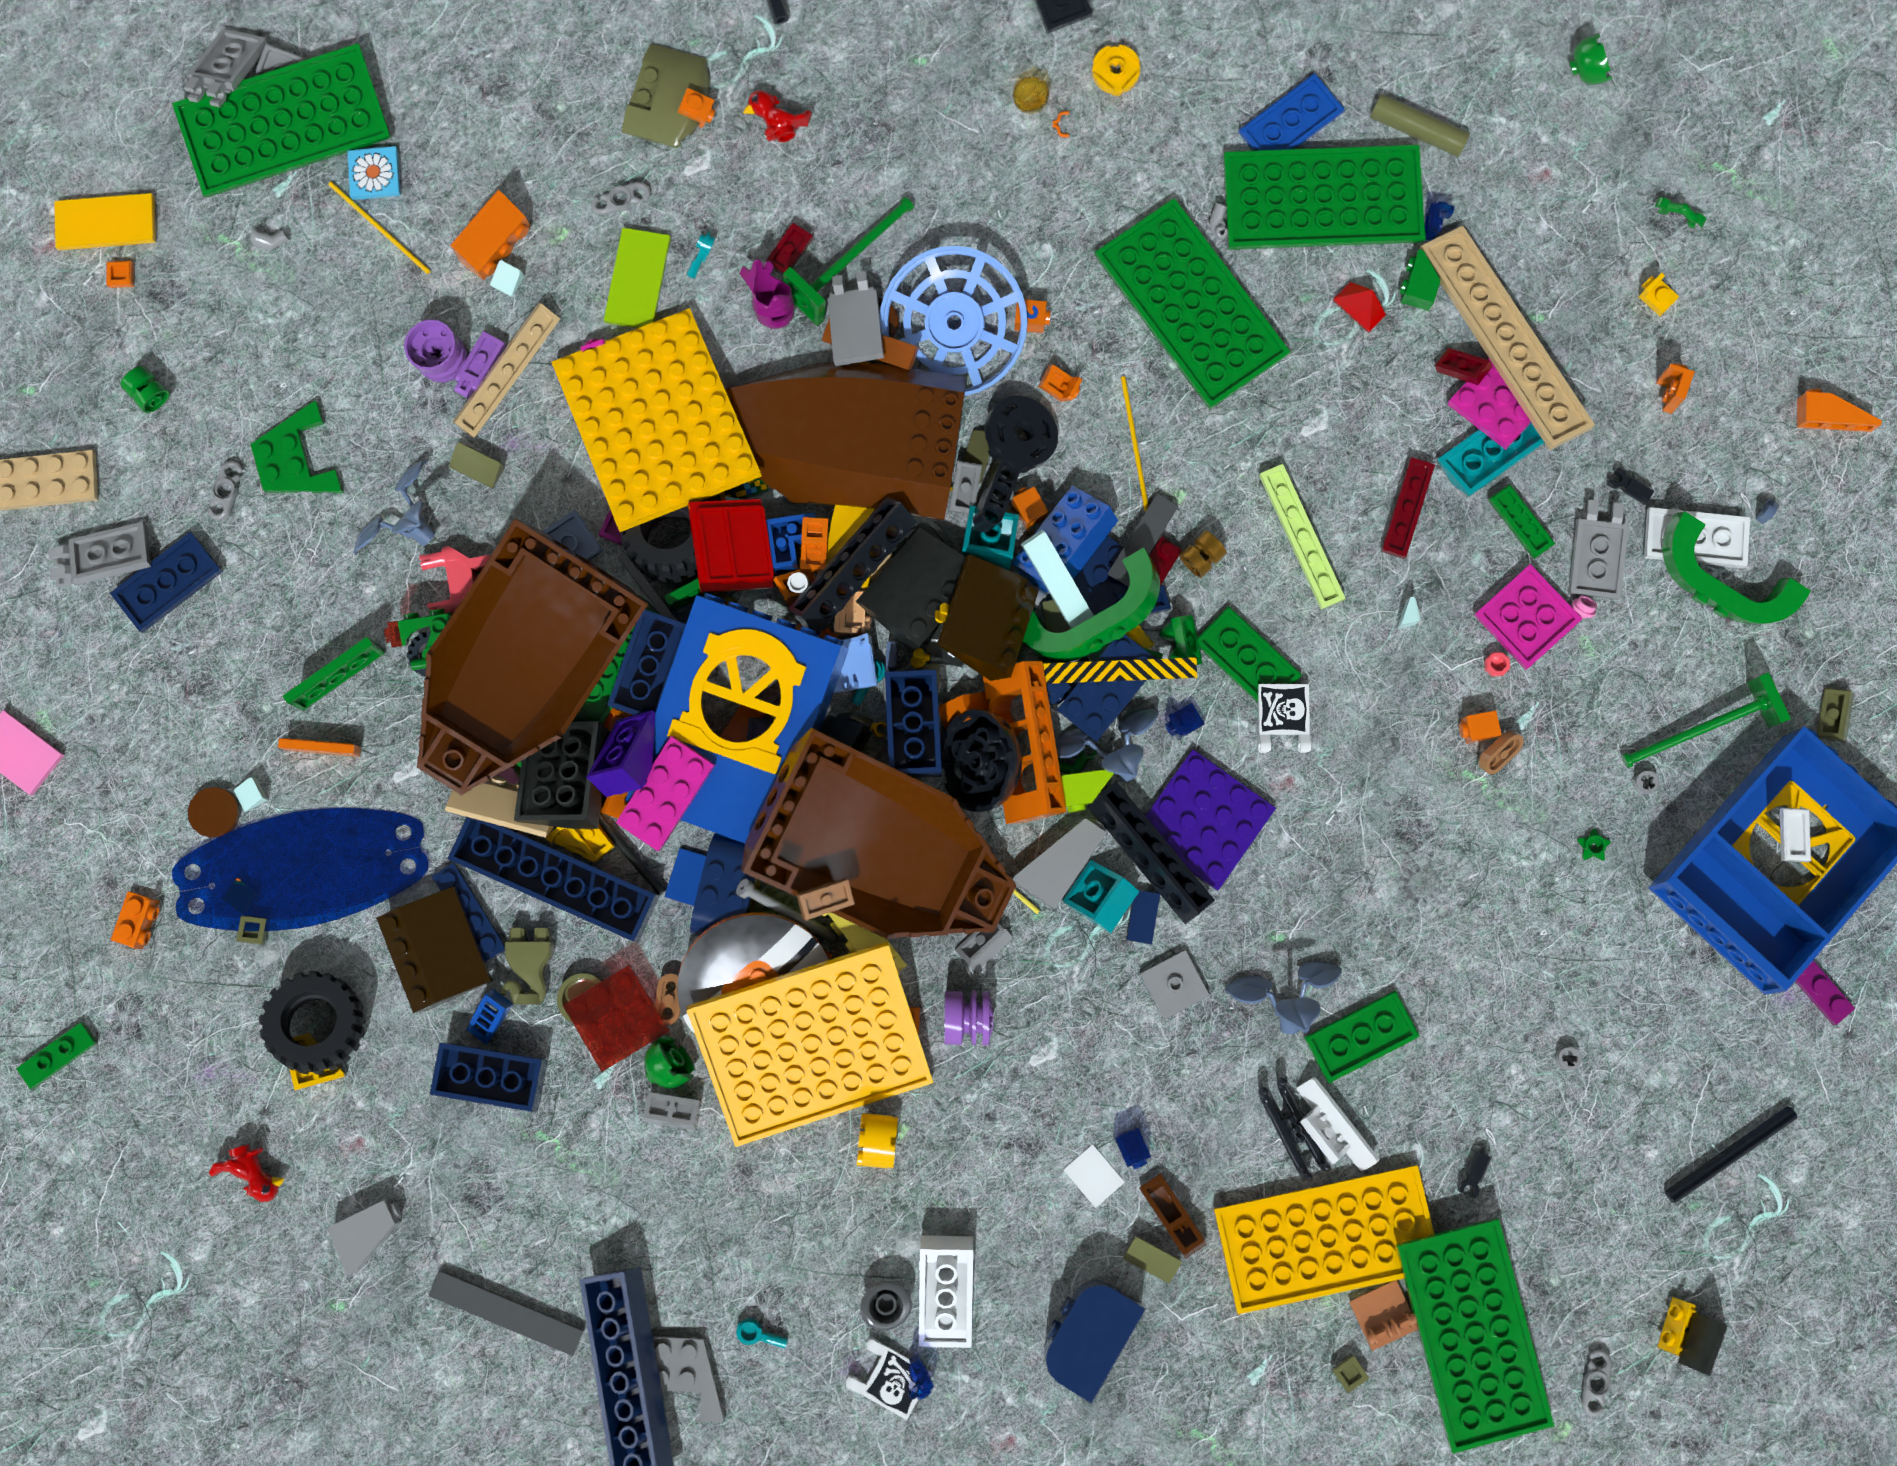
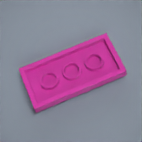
M671 736L653 763L647 777V783L643 788L636 790L616 823L655 850L661 851L716 764L676 737Z

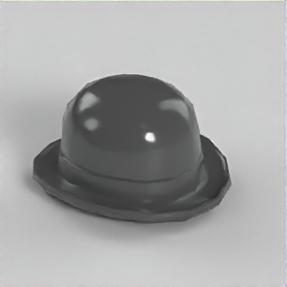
M884 1281L873 1285L866 1291L860 1304V1313L863 1321L869 1327L882 1331L900 1326L909 1317L912 1309L910 1293L904 1286L891 1281Z

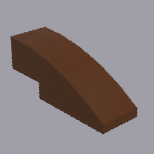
M1161 1173L1139 1187L1185 1260L1207 1245L1205 1239Z

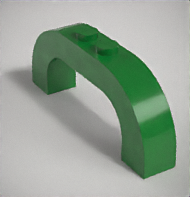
M1685 511L1674 514L1663 538L1662 548L1665 566L1672 579L1682 589L1693 595L1692 599L1702 605L1707 604L1714 608L1713 612L1722 618L1728 617L1744 624L1774 623L1794 614L1809 596L1811 590L1792 578L1779 579L1770 595L1760 602L1751 601L1706 573L1696 561L1695 543L1706 524Z
M1145 548L1122 560L1130 577L1129 588L1125 596L1116 604L1076 627L1062 633L1049 632L1046 630L1042 620L1033 611L1023 642L1030 651L1046 661L1056 663L1071 662L1099 651L1104 645L1122 638L1125 633L1141 624L1153 610L1160 591V578L1157 568Z

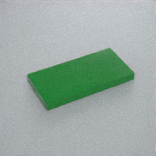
M1230 606L1197 638L1199 649L1257 703L1258 684H1294L1302 676L1294 666Z
M365 637L282 697L288 704L304 711L383 656L385 651L375 641Z
M1395 990L1304 1036V1039L1327 1084L1420 1036Z

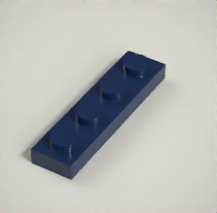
M452 863L433 875L432 878L440 891L456 886L485 963L505 951L504 942L457 865Z

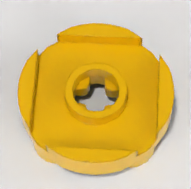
M1119 45V47L1106 46L1094 57L1092 78L1101 90L1111 93L1113 96H1120L1124 92L1131 90L1138 82L1140 75L1139 58L1131 48L1125 45ZM1111 66H1121V73H1112Z

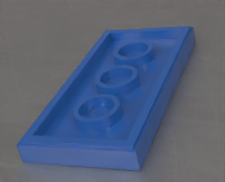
M1314 73L1240 128L1238 133L1253 151L1296 149L1342 115L1345 109Z

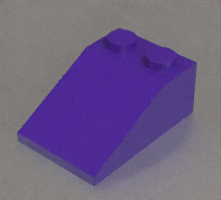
M653 710L619 719L614 724L587 775V778L606 797L639 790L647 783V777L652 769L655 728V713Z

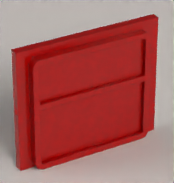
M761 499L688 503L700 593L770 589L774 587V572L765 510Z

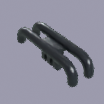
M1279 1077L1276 1084L1291 1114L1290 1116L1281 1119L1267 1087H1260L1258 1095L1297 1172L1305 1182H1311L1313 1174L1306 1167L1294 1143L1299 1144L1305 1141L1315 1162L1323 1172H1330L1332 1167L1319 1146L1300 1123L1304 1116L1287 1085V1079Z

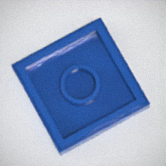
M679 848L664 897L694 906L706 856Z

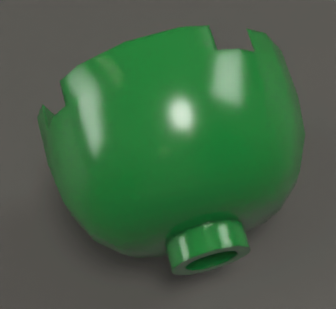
M1599 32L1582 39L1573 51L1574 60L1569 62L1573 76L1578 74L1582 82L1588 85L1603 84L1612 80L1611 75L1606 76V72L1610 71L1603 43H1597L1596 39L1601 38Z
M663 1035L655 1040L646 1051L644 1056L645 1074L650 1082L656 1083L661 1087L668 1089L679 1087L694 1076L691 1072L695 1070V1067L686 1049L683 1046L677 1048L673 1044L674 1038Z

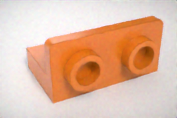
M1679 363L1669 364L1657 379L1656 384L1667 387L1661 400L1665 402L1662 410L1664 412L1672 414L1686 398L1695 371L1689 370L1686 365Z
M128 891L111 941L143 950L151 937L150 928L152 922L159 915L160 907L158 905L160 901Z

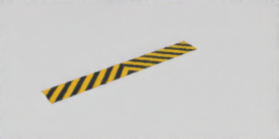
M1197 658L1043 663L1046 684L1197 678Z

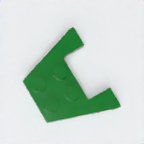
M316 401L311 402L250 444L262 489L266 493H344L339 474L336 470L315 476L311 475L300 431L324 424L319 404Z

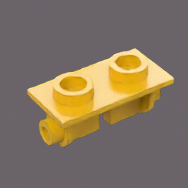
M1672 1297L1657 1348L1678 1356L1681 1355L1688 1333L1684 1332L1685 1327H1691L1695 1313L1698 1312L1695 1311L1696 1305Z

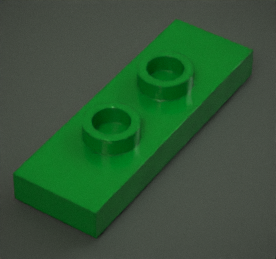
M1510 484L1488 500L1533 560L1556 544Z
M80 1022L16 1069L28 1088L35 1089L98 1044L86 1024Z

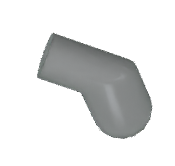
M1216 203L1209 221V227L1216 239L1223 240L1228 236L1227 225L1223 219L1227 206Z
M258 229L253 230L250 234L251 243L267 251H271L289 241L283 230L272 236Z

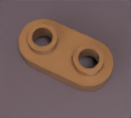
M1513 730L1503 733L1490 747L1481 753L1479 767L1488 774H1495L1519 753L1524 743L1523 737Z
M670 973L662 976L657 985L654 1016L663 1025H672L681 1016L677 995L678 975ZM670 982L676 984V989L672 992L667 989V985ZM667 1007H670L673 1011L670 1017L664 1015V1010Z

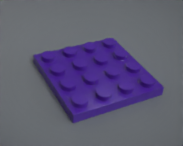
M1192 750L1146 814V818L1197 878L1218 891L1276 808L1202 755Z

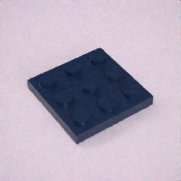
M1108 535L1073 579L1094 616L1118 602L1117 596L1127 592L1129 588L1108 575L1109 570L1124 548Z

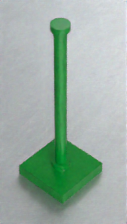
M904 197L901 199L899 206L811 285L791 267L783 273V282L791 287L794 305L817 327L825 321L826 300L817 292L832 279V276H836L904 213L914 209L912 202L908 198Z
M1768 672L1747 682L1755 701L1628 754L1626 752L1621 757L1627 768L1633 767L1635 762L1760 710L1768 728L1786 722L1791 718Z

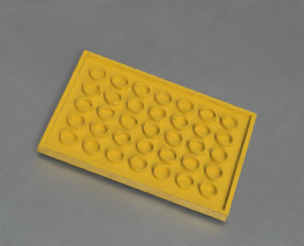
M690 308L606 340L603 345L583 352L580 350L551 362L620 532L688 506L689 502L701 501L761 477L759 467Z
M888 941L686 1006L735 1147L933 1083Z

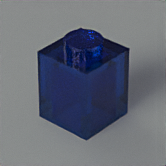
M1138 1127L1113 1137L1127 1168L1132 1166L1133 1170L1148 1164L1146 1159L1151 1158V1155Z

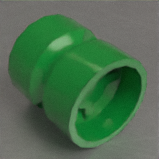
M138 366L130 370L120 383L121 388L129 397L134 398V402L144 413H151L162 407L170 395L169 391L159 381H156L155 376L145 366Z

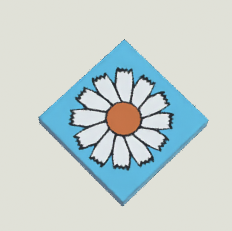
M396 146L347 151L350 197L352 200L401 196L399 158Z

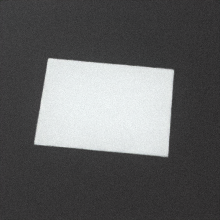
M1093 1144L1064 1169L1066 1174L1095 1208L1125 1183Z

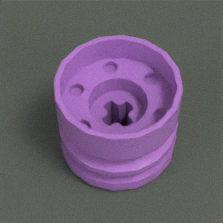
M439 320L419 322L410 329L405 337L404 350L406 357L426 378L434 382L445 383L454 380L468 357L465 344L446 324Z
M945 991V1045H962L964 1033H970L972 1045H976V1033L982 1034V1045H989L990 1036L993 1031V1005L989 991H983V1003H976V991H972L970 1003L964 1002L962 991Z

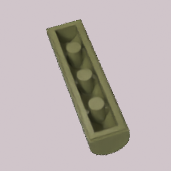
M1382 93L1370 118L1456 157L1460 156L1470 136V133Z

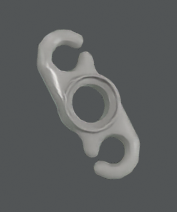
M642 182L616 186L610 193L601 195V199L607 203L605 208L599 209L597 207L598 197H594L591 201V208L595 214L602 216L618 211H626L632 204L641 202V199L634 194L637 189L644 190L642 197L644 201L648 200L651 191ZM619 193L627 195V200L623 204L614 202L615 196Z
M227 461L223 464L213 484L212 492L214 496L210 504L212 507L218 504L224 507L221 514H216L213 508L208 509L209 516L214 520H223L229 516L234 501L238 496L237 483L240 480V475L236 474L233 477L227 475V470L230 467H234L238 473H242V466L236 461ZM229 484L231 486V493L226 497L220 496L219 490L221 486Z
M1602 1349L1593 1350L1589 1357L1594 1359L1597 1356H1602L1605 1360L1603 1366L1598 1367L1593 1361H1589V1370L1583 1377L1581 1405L1584 1412L1591 1417L1600 1416L1604 1409L1602 1407L1596 1410L1590 1409L1588 1406L1590 1400L1596 1399L1600 1405H1604L1605 1394L1610 1389L1612 1361L1609 1354ZM1596 1375L1601 1376L1603 1379V1386L1599 1390H1593L1590 1387V1380Z

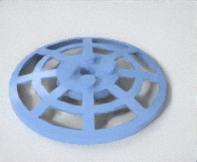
M962 246L938 247L925 251L911 259L898 271L884 294L880 310L882 335L890 337L888 318L891 302L895 301L906 306L903 318L905 337L899 340L917 346V343L930 339L939 348L934 360L928 359L920 349L916 358L929 368L928 371L949 375L969 373L973 387L966 388L964 396L979 393L996 384L1015 365L1022 352L1028 326L1027 307L1023 293L1008 269L995 258L982 251ZM957 254L971 256L976 259L971 272L963 270L940 272L935 258L942 255ZM926 262L931 276L920 283L910 297L897 292L896 290L904 278L918 265ZM985 262L993 266L1004 276L1014 293L1000 298L993 286L980 277ZM964 278L967 279V283L962 293H949L944 279ZM935 284L939 297L930 306L917 301L924 290L930 285ZM977 284L989 293L993 302L980 307L971 298ZM1018 302L1021 321L1017 344L1003 339L1006 330V313L1004 308ZM913 310L926 315L925 330L912 334L911 329ZM996 311L999 318L997 336L984 330V316ZM954 315L959 316L961 319V326L956 330H952L948 326L949 318ZM979 339L992 344L991 349L975 362L970 348ZM999 348L1012 353L1005 366L992 378L982 383L978 369L988 363ZM948 352H961L966 366L953 368L942 366Z

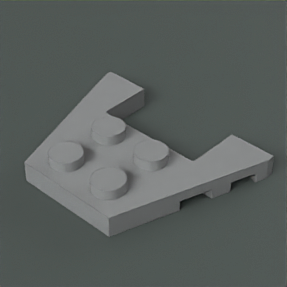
M653 1335L661 1390L701 1393L699 1421L723 1423L725 1415L721 1408L718 1388H716L705 1338Z

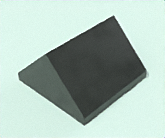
M1695 1313L1678 1363L1711 1376L1728 1325Z

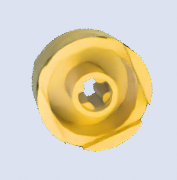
M868 1113L861 1114L860 1129H865V1131H860L858 1147L863 1148V1150H858L857 1166L886 1169L894 1167L898 1117Z

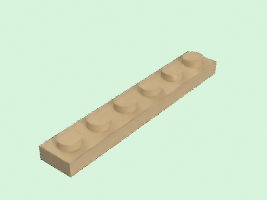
M538 303L452 422L475 438L560 318L542 303Z

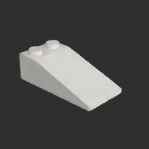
M921 1235L919 1347H971L973 1236Z

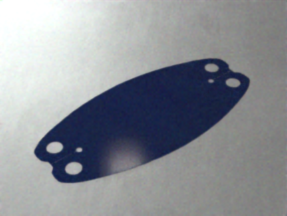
M324 808L287 813L243 826L196 848L174 865L172 869L173 882L179 887V891H182L176 901L177 916L181 920L193 925L238 931L241 916L266 919L264 931H280L315 926L358 913L406 890L427 873L429 869L427 855L421 852L420 842L424 838L423 824L412 816L391 811L363 808ZM401 825H407L411 828V836L405 841L399 840L395 835L396 829ZM386 850H391L392 854L386 856L385 852ZM412 859L415 861L416 869L412 874L406 875L401 872L400 864L403 860ZM191 864L198 865L201 870L199 877L194 880L187 879L184 874L186 867ZM210 883H215V887L213 889H210L207 886H209ZM200 898L204 901L205 906L201 913L193 914L189 911L188 905L192 899ZM245 922L244 931L259 932L260 923Z

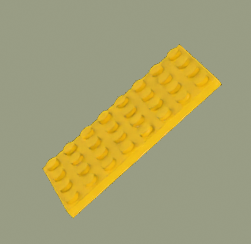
M1418 1165L1213 1209L1238 1315L1404 1279L1395 1244L1434 1234Z

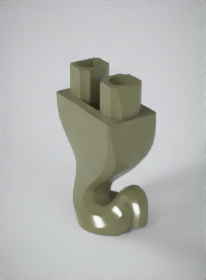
M526 928L510 929L509 942H505L506 960L512 970L531 987L529 993H524L517 981H507L503 985L500 994L504 996L510 990L513 1004H542L547 995L544 970L553 957L555 943L551 942L550 928H535L534 942H526Z

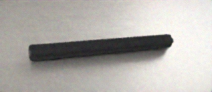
M1791 1107L1782 1109L1667 1189L1665 1195L1671 1203H1677L1795 1121L1798 1118L1796 1112Z

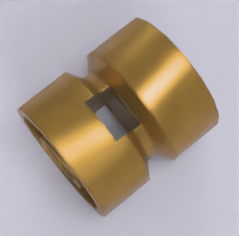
M1205 530L1194 540V546L1189 545L1179 554L1183 564L1199 578H1202L1211 570V563L1217 564L1227 554L1222 543L1213 534Z

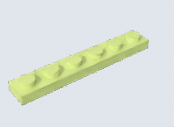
M1281 464L1260 473L1259 477L1320 609L1323 610L1344 601L1345 596L1284 465Z

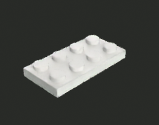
M1652 507L1647 509L1644 558L1664 560L1662 546L1666 528L1674 514L1683 512L1682 510ZM1685 511L1706 524L1695 543L1694 551L1698 564L1736 568L1748 566L1750 517Z

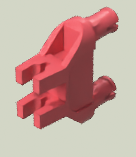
M449 546L443 547L441 552L419 555L423 571L442 566L446 568L451 596L449 600L427 603V608L430 610L444 608L445 613H452L453 615L477 579L476 573L482 571L491 556L468 558Z

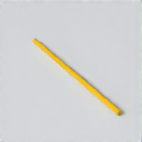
M332 181L328 183L334 191L426 274L431 272Z
M1123 376L1121 377L1144 511L1146 512L1149 508L1126 377Z

